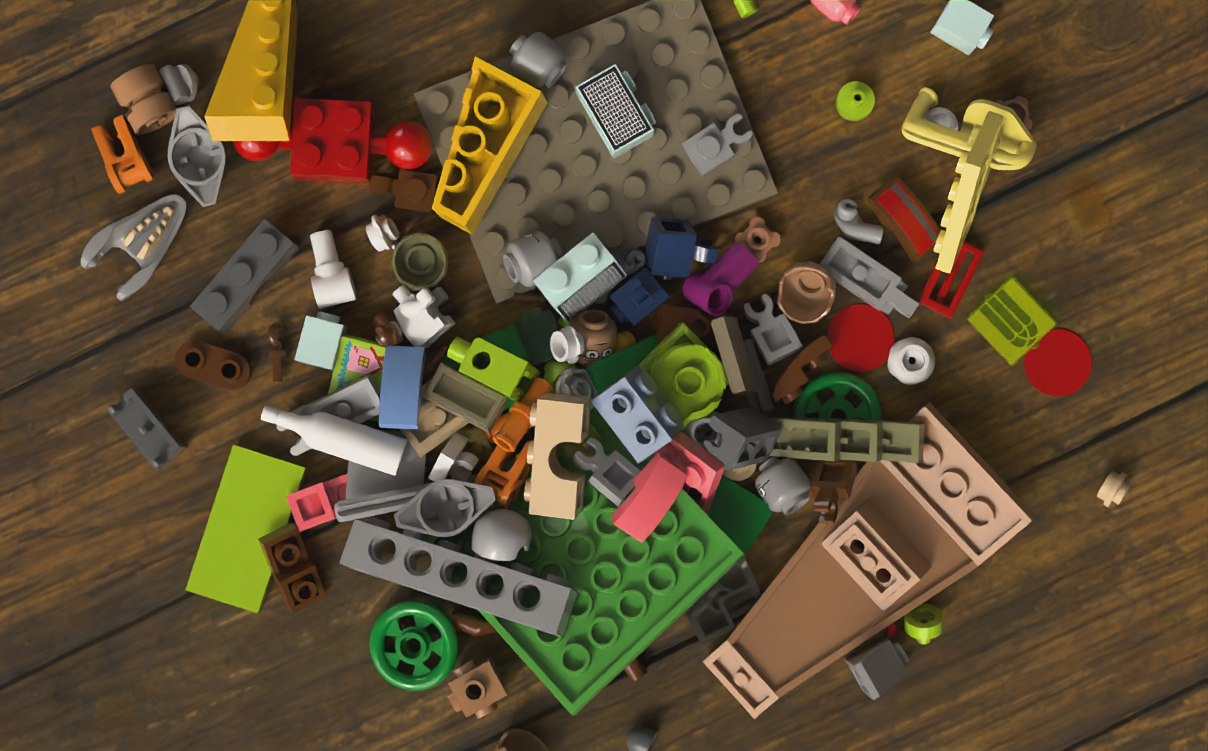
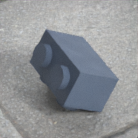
M639 365L607 386L591 401L637 463H640L672 441L685 427L677 409L666 402L657 390L654 379L644 372Z

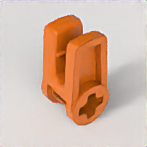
M123 114L113 119L118 132L117 137L121 140L124 147V154L122 156L118 155L113 144L114 139L102 125L91 128L105 162L108 177L119 195L127 192V187L143 180L150 182L155 179L152 168L139 146L132 127Z
M527 441L520 454L516 455L517 459L507 472H504V469L512 454L516 453V450L514 452H507L497 445L488 462L480 470L474 481V484L493 487L496 502L499 503V507L509 510L514 505L522 485L532 468V464L527 463V451L530 441Z

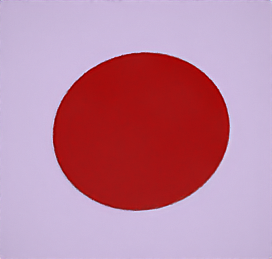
M857 304L842 309L834 316L827 330V339L832 346L829 349L830 354L838 364L851 371L866 372L876 369L889 358L890 349L894 345V330L891 322L883 312L869 305Z
M1048 330L1025 352L1024 369L1028 380L1037 390L1049 396H1067L1076 392L1085 384L1091 372L1092 360L1087 345L1078 335L1068 330ZM1034 338L1029 345H1031L1036 338Z

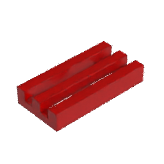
M964 241L951 273H947L933 301L929 299V296L941 273L940 270L936 269L937 259L916 302L936 313L942 314L948 319H952L985 251ZM969 252L973 254L970 263L948 307H945L941 304L966 253Z

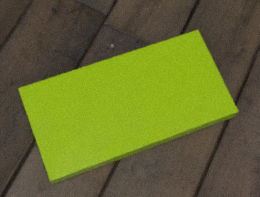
M232 446L185 589L186 591L248 611L260 613L271 581L272 572L258 539L289 524L292 511L286 496L300 491L307 470L306 467L241 446Z

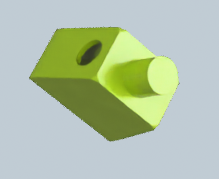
M457 336L452 341L447 352V357L461 364L459 368L461 373L494 389L515 402H519L534 378L539 377L542 373L529 362L479 337H476L473 343H470ZM490 360L489 366L484 369L486 362Z

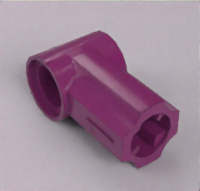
M736 242L706 273L697 271L687 278L683 286L684 299L710 315H722L732 303L733 291L759 265L756 257L744 245Z

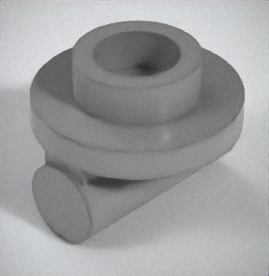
M181 64L175 67L167 65L159 70V74L175 105H181L195 99L199 90V79L197 74L188 65Z

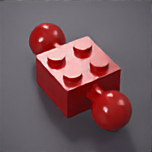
M294 98L293 128H290L289 141H233L237 152L250 161H264L271 158L278 150H291L290 175L296 181L370 184L373 155H387L388 159L399 168L416 169L429 160L433 151L431 134L422 124L415 121L399 122L391 127L388 133L374 132L376 110L371 102Z

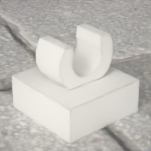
M458 432L454 433L440 453L428 478L436 482L446 479L450 474L454 480L467 482L472 474L470 471L473 470L479 460L474 454L463 452L469 439Z

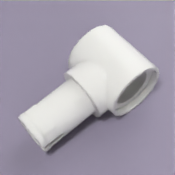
M331 230L311 234L310 239L316 260L315 276H311V283L319 309L357 300L349 267L345 268L343 262H339Z

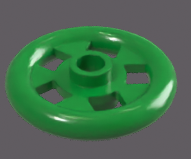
M839 371L818 375L802 387L804 393L795 399L792 409V417L807 418V414L816 412L818 413V418H831V413L835 409H839L844 413V419H856L859 417L863 420H883L881 403L872 387L856 375ZM826 388H831L835 398L821 405L816 395ZM850 390L858 394L863 400L856 409L849 401L844 399V396Z
M405 600L391 605L380 614L373 625L369 647L372 661L377 671L385 680L404 690L421 691L440 684L448 677L457 661L459 642L452 621L441 609L425 601ZM413 615L416 626L402 629L399 618ZM431 623L438 628L442 636L435 642L429 632L425 630V627ZM385 636L396 637V652L385 651ZM411 638L419 640L421 644L419 651H415L410 647L409 642ZM432 651L441 657L440 662L433 670L424 662L430 657ZM401 660L415 665L413 675H407L397 670Z

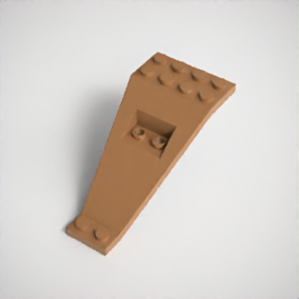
M930 402L908 421L924 423L923 461L920 463L884 460L866 462L855 477L850 498H838V514L835 523H818L730 637L703 661L754 719L781 696L977 568L1036 517ZM855 540H860L865 548H858ZM881 568L887 569L891 577H885L881 572Z

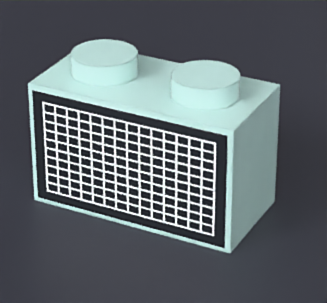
M614 64L575 87L578 99L613 159L653 137L654 129L652 125L656 124V120L646 103L641 106L638 104L633 95V92L637 91L636 85L626 70L620 73L618 67Z
M591 233L536 277L533 282L554 309L568 323L626 277L627 274L598 237Z

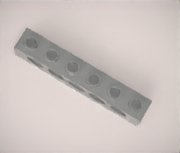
M369 517L367 523L354 520L339 562L340 564L563 638L578 594L573 589L568 588L569 580L547 574L546 580L531 576L533 569L511 562L510 568L496 565L497 560L481 557L476 552L473 557L460 553L461 546L449 541L439 539L438 545L425 542L426 535L404 529L403 533L400 534L390 531V523L374 517ZM390 542H394L396 546L394 556L390 560L383 561L381 556L383 547ZM424 554H430L432 559L430 567L424 572H418L416 567L417 560ZM460 565H466L468 571L466 579L462 583L454 584L452 581L454 569ZM494 577H502L504 581L502 591L495 596H490L487 590L488 583ZM538 588L540 591L539 602L534 607L526 608L523 602L525 593L529 589Z

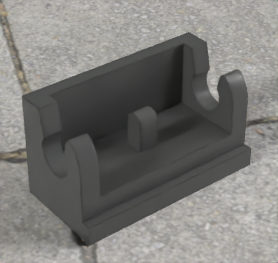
M130 388L123 394L124 399L121 402L111 405L107 410L155 470L159 472L188 447L140 389Z
M746 407L714 414L709 425L715 432L722 434L724 441L722 446H718L712 440H705L704 445L711 454L725 463L724 467L731 471L767 461L783 428L752 407Z

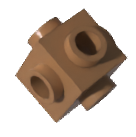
M489 658L477 666L471 660L454 669L452 672L455 678L448 682L451 690L446 692L456 712L462 710L466 718L475 713L479 719L496 710L498 706L495 702L507 696L509 691L492 659ZM469 685H478L481 688V693L473 694L469 689Z

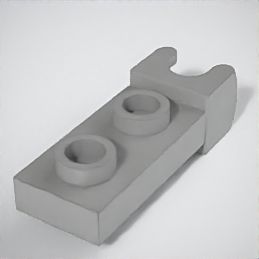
M368 374L290 413L311 415L317 412H325L360 424L379 415L380 390L371 374ZM276 425L279 431H284L287 429L282 426ZM301 437L291 448L290 452L292 455L297 456L312 448Z

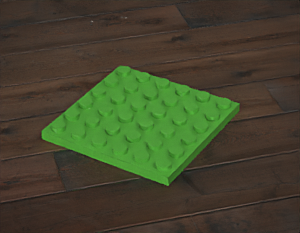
M595 406L590 411L588 437L581 443L561 442L557 447V458L563 468L570 472L585 474L582 512L575 520L529 514V502L524 500V490L527 479H531L532 476L531 468L517 500L509 509L520 513L531 524L532 540L529 550L525 551L523 546L514 560L496 561V565L510 568L511 562L533 569L531 576L546 580L547 574H551L570 581L568 588L573 589L578 594L563 638L479 611L573 716L745 556L683 489L680 490L675 501L659 524L642 543L615 526L610 516L619 506L589 483L594 473L591 470H582L573 463L572 459L575 453L580 451L586 457H593L592 453L584 447L591 437L601 443L606 456L609 457L616 450L640 471L643 470L653 457L650 455L640 463H637ZM516 456L507 463L504 472L511 469L517 459ZM495 501L484 513L502 508ZM476 521L458 535L451 537H435L430 535L425 542L438 545L439 539L449 541L461 546L460 553L473 557L475 552L472 550V533ZM460 565L454 569L452 573L454 584L462 583L466 579L468 573L466 565ZM498 576L490 580L487 587L490 596H495L502 591L504 587L503 578ZM532 588L525 593L523 602L526 608L537 605L540 600V591L538 588Z

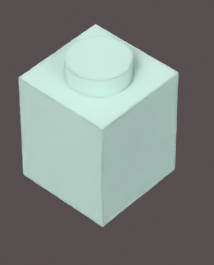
M949 0L930 33L969 56L976 46L983 49L994 31V29L989 27L994 15L969 0Z
M319 311L316 318L306 316L294 360L333 371L341 336L343 333L346 334L348 329L346 326L339 324L340 317Z

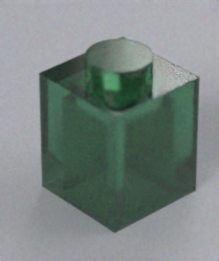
M537 307L521 314L522 321L515 325L531 365L536 368L551 360H555L551 352L550 340L552 334L559 331L551 309L543 312L541 307Z

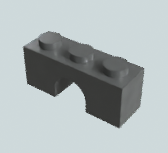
M264 219L189 307L219 332L228 334L250 308L249 302L260 286L271 276L276 277L300 248Z

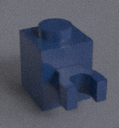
M651 217L644 253L647 258L646 265L651 275L660 279L672 280L675 277H688L692 260L716 263L718 248L712 246L713 240L711 237H697L688 220Z
M645 267L610 296V300L614 305L609 310L622 326L629 322L635 328L656 311L659 306L666 303L670 296Z

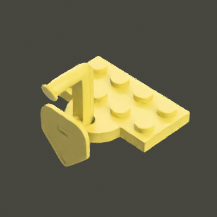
M924 87L919 91V96L915 99L902 125V133L911 141L960 157L955 172L962 174L961 178L956 177L954 179L948 196V200L954 201V204L947 205L941 221V226L947 229L946 231H940L934 247V252L939 253L936 269L950 274L973 223L978 202L991 168L997 170H1019L1027 166L1036 151L1037 142L1013 109L984 99L975 100L968 105L960 131L924 120L928 110L938 104V96L935 91Z

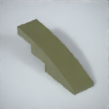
M766 417L783 428L769 456L837 461L839 459L867 462L884 460L920 463L923 461L924 423L836 418Z

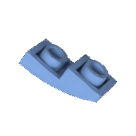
M386 346L380 391V428L418 429L423 400L421 385L426 359L424 347Z

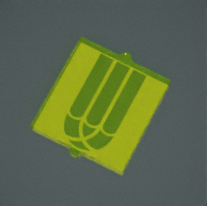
M1013 276L1006 280L995 292L987 293L985 301L966 318L1010 366H1013L1031 348H1038V342L1058 324Z

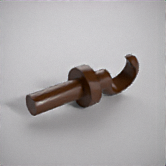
M538 290L537 294L514 293L513 302L537 303V308H544V304H549L556 311L540 290Z
M274 323L269 327L267 333L268 340L273 345V351H268V358H273V382H283L282 358L287 357V351H282V342L277 340L275 332L277 329L283 333L285 329L281 324Z
M445 344L429 362L425 360L422 385L427 382L430 374H435L437 371L436 367L447 356L449 347Z

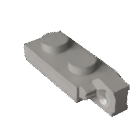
M841 237L837 238L820 263V265H823L831 272L835 282L878 311L881 310L889 315L892 309H895L905 317L910 318L919 306L918 302L904 294L908 286L901 281V277Z

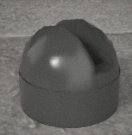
M645 726L632 729L627 735L626 743L630 751H651L658 731Z

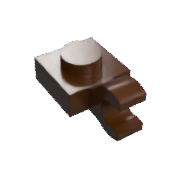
M402 169L399 171L398 180L371 175L369 191L372 194L395 197L394 208L432 214L438 176Z
M841 459L837 461L817 460L810 489L813 496H817L813 509L814 511L821 512L818 520L819 523L834 524L838 514V497L850 498L858 470L856 461Z

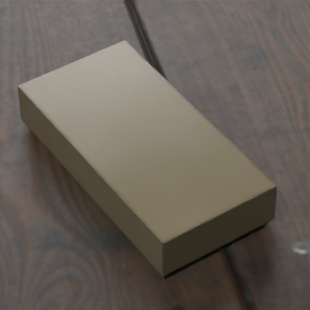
M723 316L711 320L731 392L733 394H749L758 391L737 318Z
M443 363L440 364L422 394L425 400L488 433L492 431L509 402L507 396Z

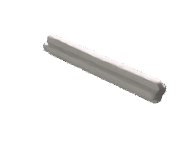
M478 474L471 475L467 482L474 483ZM431 483L336 502L334 505L338 522H345L399 511Z

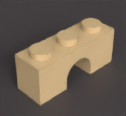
M545 393L537 399V403L534 402L532 404L530 425L535 426L534 441H530L527 451V463L532 464L531 479H527L524 490V500L529 502V514L575 520L582 512L585 474L570 472L563 468L557 458V447L561 442L581 443L588 437L591 398Z

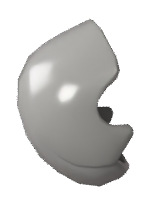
M505 508L490 510L482 514L475 523L472 533V550L481 557L491 560H514L520 548L524 546L525 551L529 550L532 540L531 524L518 512Z

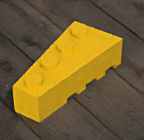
M296 0L248 1L204 116L212 141H289L298 22Z
M476 56L471 68L473 72L469 86L466 88L462 100L463 107L457 126L455 125L451 138L452 145L449 156L445 160L432 209L439 217L472 235L548 104L542 91Z

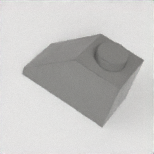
M886 637L845 659L862 691L872 700L883 695L909 674L904 666L909 660L898 641L892 644Z

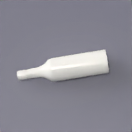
M265 405L261 414V420L273 424L276 423V425L295 431L313 449L396 476L407 444V439L325 412L297 415Z

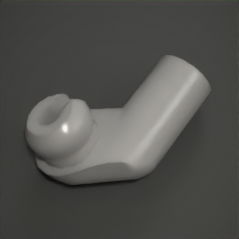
M844 199L840 201L834 210V217L844 236L851 240L880 244L883 226L864 223L856 210L858 205L853 200Z

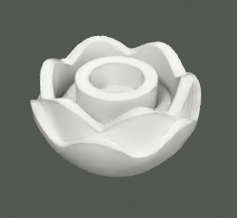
M908 337L897 341L891 347L888 369L901 383L914 385L927 380L932 374L935 366V355L932 348L925 341L915 337ZM910 357L915 359L914 364L909 363Z
M569 368L559 376L556 383V394L591 398V401L598 395L585 369Z

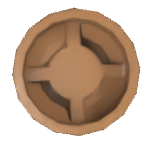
M153 64L142 65L122 74L110 86L120 106L128 107L129 110L125 116L137 135L150 133L167 125L174 120L176 109H178L170 93L162 92L165 84Z

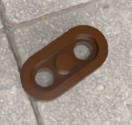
M200 341L184 343L178 349L175 356L176 367L182 375L226 390L235 391L242 389L248 384L252 375L251 365L244 356ZM192 353H198L200 356V363L195 367L190 366L188 363V358ZM229 364H234L237 369L236 375L232 378H227L224 374V369Z

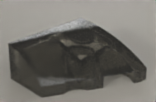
M744 556L685 613L701 645L736 629L732 619L750 611L762 596Z

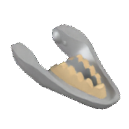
M176 194L163 197L134 214L102 229L86 245L81 257V266L85 269L95 267L98 264V260L112 247L125 250L138 262L142 269L125 285H121L118 288L116 297L120 301H125L142 288L155 272L185 216V200Z

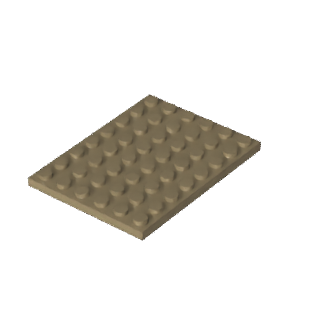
M652 0L552 39L564 49V62L567 64V67L551 88L544 86L538 89L542 91L548 104L473 235L469 233L495 302L500 304L513 299L514 293L522 294L538 289L536 285L526 287L520 282L514 283L509 277L503 262V255L507 254L508 244L532 232L541 231L549 239L555 238L562 249L563 256L591 233H594L610 254L615 256L629 247H633L634 250L646 246L651 217L688 220L691 227L694 228L778 194L701 0ZM513 55L490 63L496 68L523 81L511 71L510 63ZM616 64L620 73L625 70L629 73L637 88L633 95L638 104L641 106L646 103L656 120V124L652 125L654 129L653 137L613 159L578 99L575 89L579 84ZM473 71L414 93L442 167H444L445 160L449 156L452 145L451 138L455 125L457 126L463 107L462 100L465 90L469 86ZM741 114L743 118L733 126V131L736 135L742 136L751 130L753 133L752 138L743 145L732 144L730 148L735 154L734 157L702 177L681 146L682 143L712 123H715L719 131L725 129L730 117Z

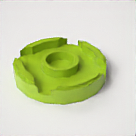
M681 343L670 346L657 357L650 370V376L656 382L657 390L668 404L673 405L677 409L683 420L692 421L706 417L718 407L722 400L723 389L726 388L727 379L723 364L714 352L697 344Z

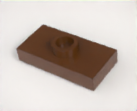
M662 304L658 307L656 344L658 345L680 322H684L709 350L720 353L711 320L723 316L734 317V315L723 313L719 316H713L703 310Z

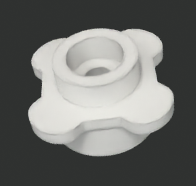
M375 214L371 216L372 222L366 225V232L374 248L379 252L385 249H394L398 244L399 231L393 220L386 218L385 215L378 217Z

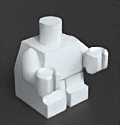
M402 285L392 294L400 303L393 311L402 332L414 347L429 348L456 324L449 315L443 316L439 312L438 307L448 300V295L442 287H437L432 292L428 288H423L417 294H411L406 286Z

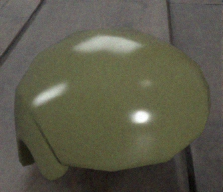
M416 232L415 234L403 237L394 247L391 264L399 282L408 288L421 291L423 288L436 287L446 277L450 261L446 247L438 238L427 233Z

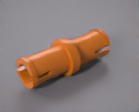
M539 377L534 378L519 402H514L510 407V416L493 437V441L503 450L514 452L517 444L529 427H534L530 425L532 404L534 402L537 403V399L545 393H555L554 387L546 380Z

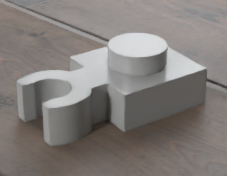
M741 114L730 117L725 129L719 131L715 123H712L682 143L681 146L702 177L734 157L735 154L730 148L732 144L743 145L752 138L753 133L751 130L742 136L736 135L733 131V126L743 118Z
M767 294L761 296V301L765 306V310L760 313L754 312L750 304L746 303L744 304V314L750 322L758 325V327L750 331V335L754 338L755 344L767 366H770L802 350V344L784 313L774 318L772 314L773 302Z
M590 437L584 447L592 453L593 457H586L580 451H577L572 461L582 470H591L594 474L591 476L589 483L619 506L636 488L633 479L641 471L616 450L609 457L606 456L601 443Z

